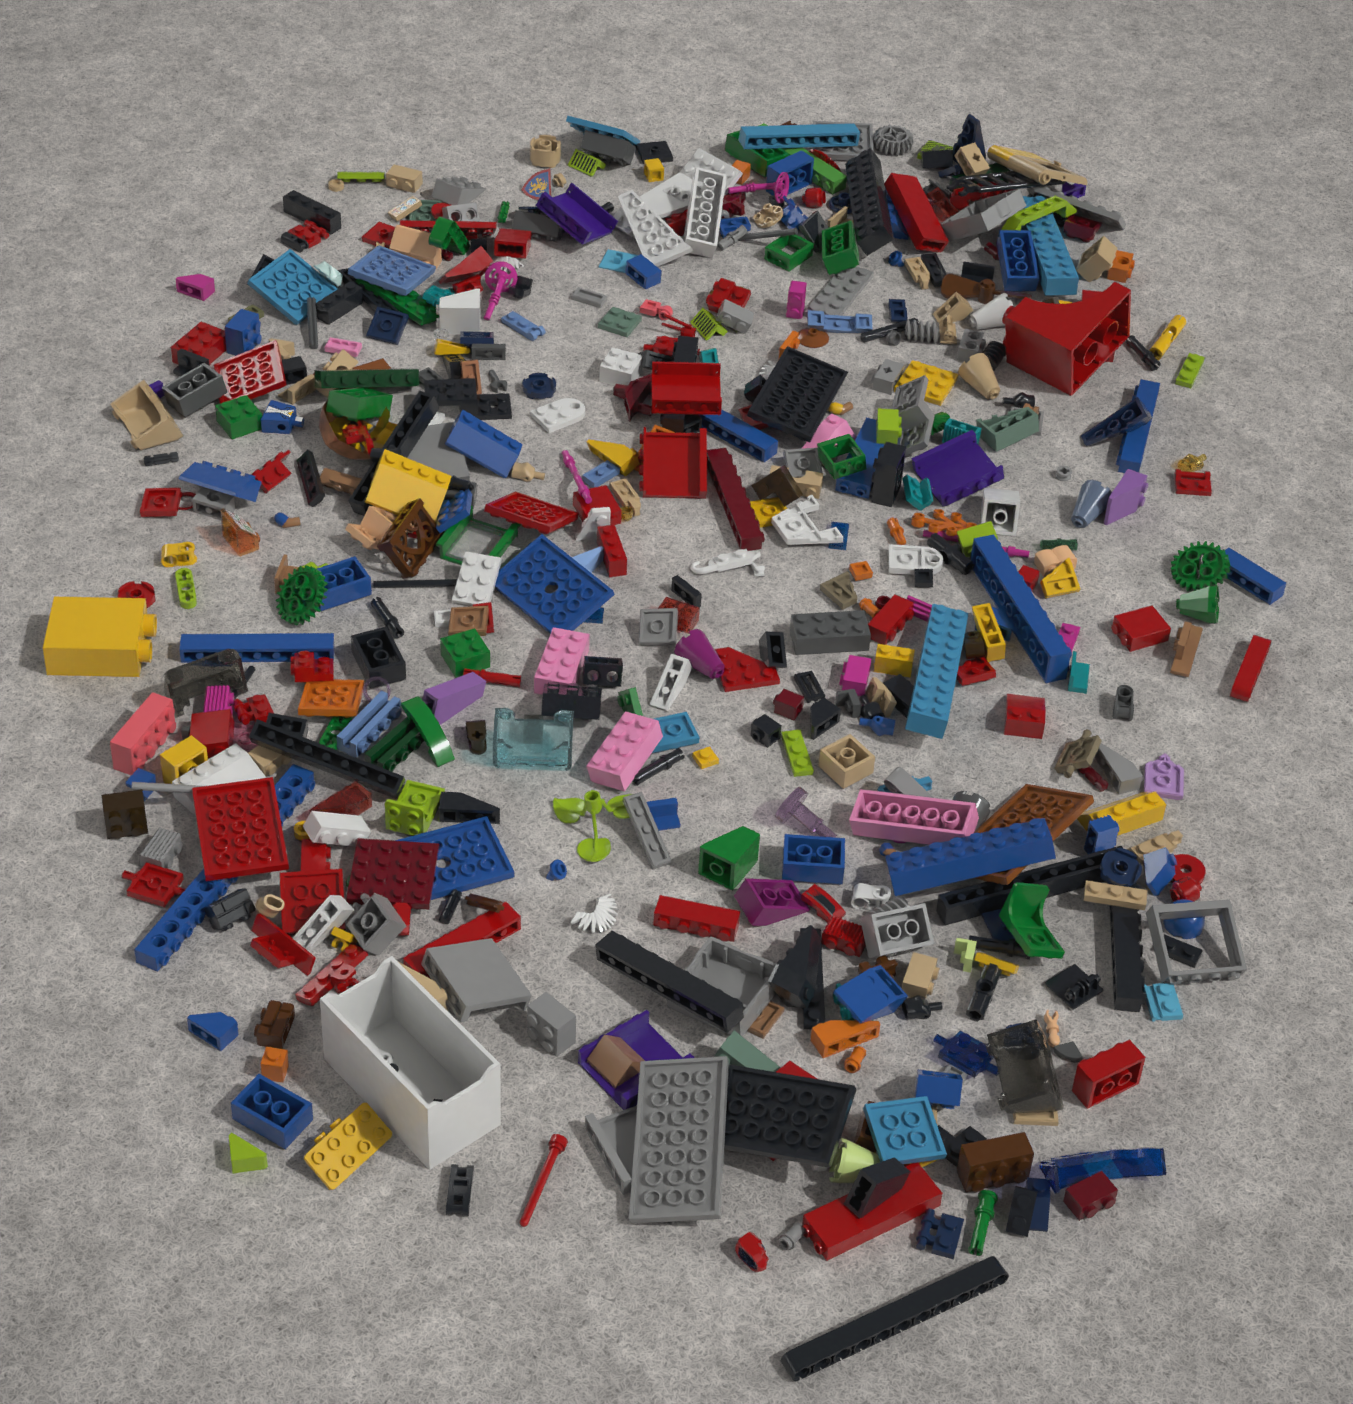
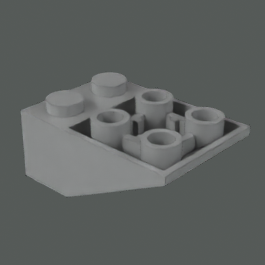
M443 177V179H436L432 197L451 205L467 204L484 192L486 188L481 187V184L478 182H469L468 178Z

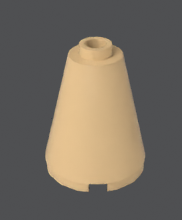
M984 353L970 356V361L967 363L964 361L959 367L958 373L960 377L986 399L997 398L1000 387L989 358Z

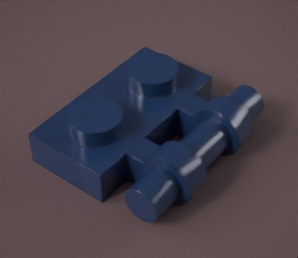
M928 1208L921 1219L922 1227L916 1236V1247L919 1250H924L926 1244L933 1246L931 1254L954 1260L964 1219L942 1213L941 1219L938 1220L934 1217L935 1210ZM931 1228L937 1230L936 1236L930 1234Z

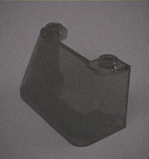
M225 649L169 669L164 673L165 697L173 699L175 718L185 715L183 709L185 706H190L189 699L204 694L207 686L228 685L230 689L237 690L239 695L248 692L242 660L239 653L234 649Z
M1037 1019L987 1034L989 1043L986 1044V1049L989 1056H993L996 1061L1003 1091L1000 1093L1001 1097L998 1098L1001 1111L1005 1110L1007 1114L1056 1112L1064 1109L1050 1047Z

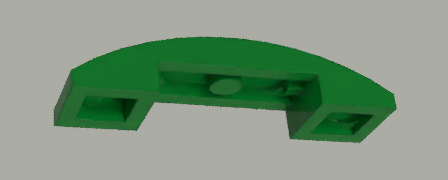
M419 696L402 702L400 704L408 719L413 720L429 747L428 753L435 765L440 767L454 761L455 758L450 744L439 722L425 702Z

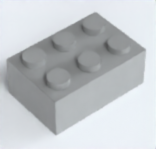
M925 903L860 917L869 958L934 944Z

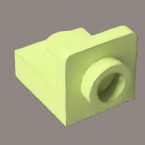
M956 938L954 953L961 955L960 963L964 964L963 971L971 973L977 941Z

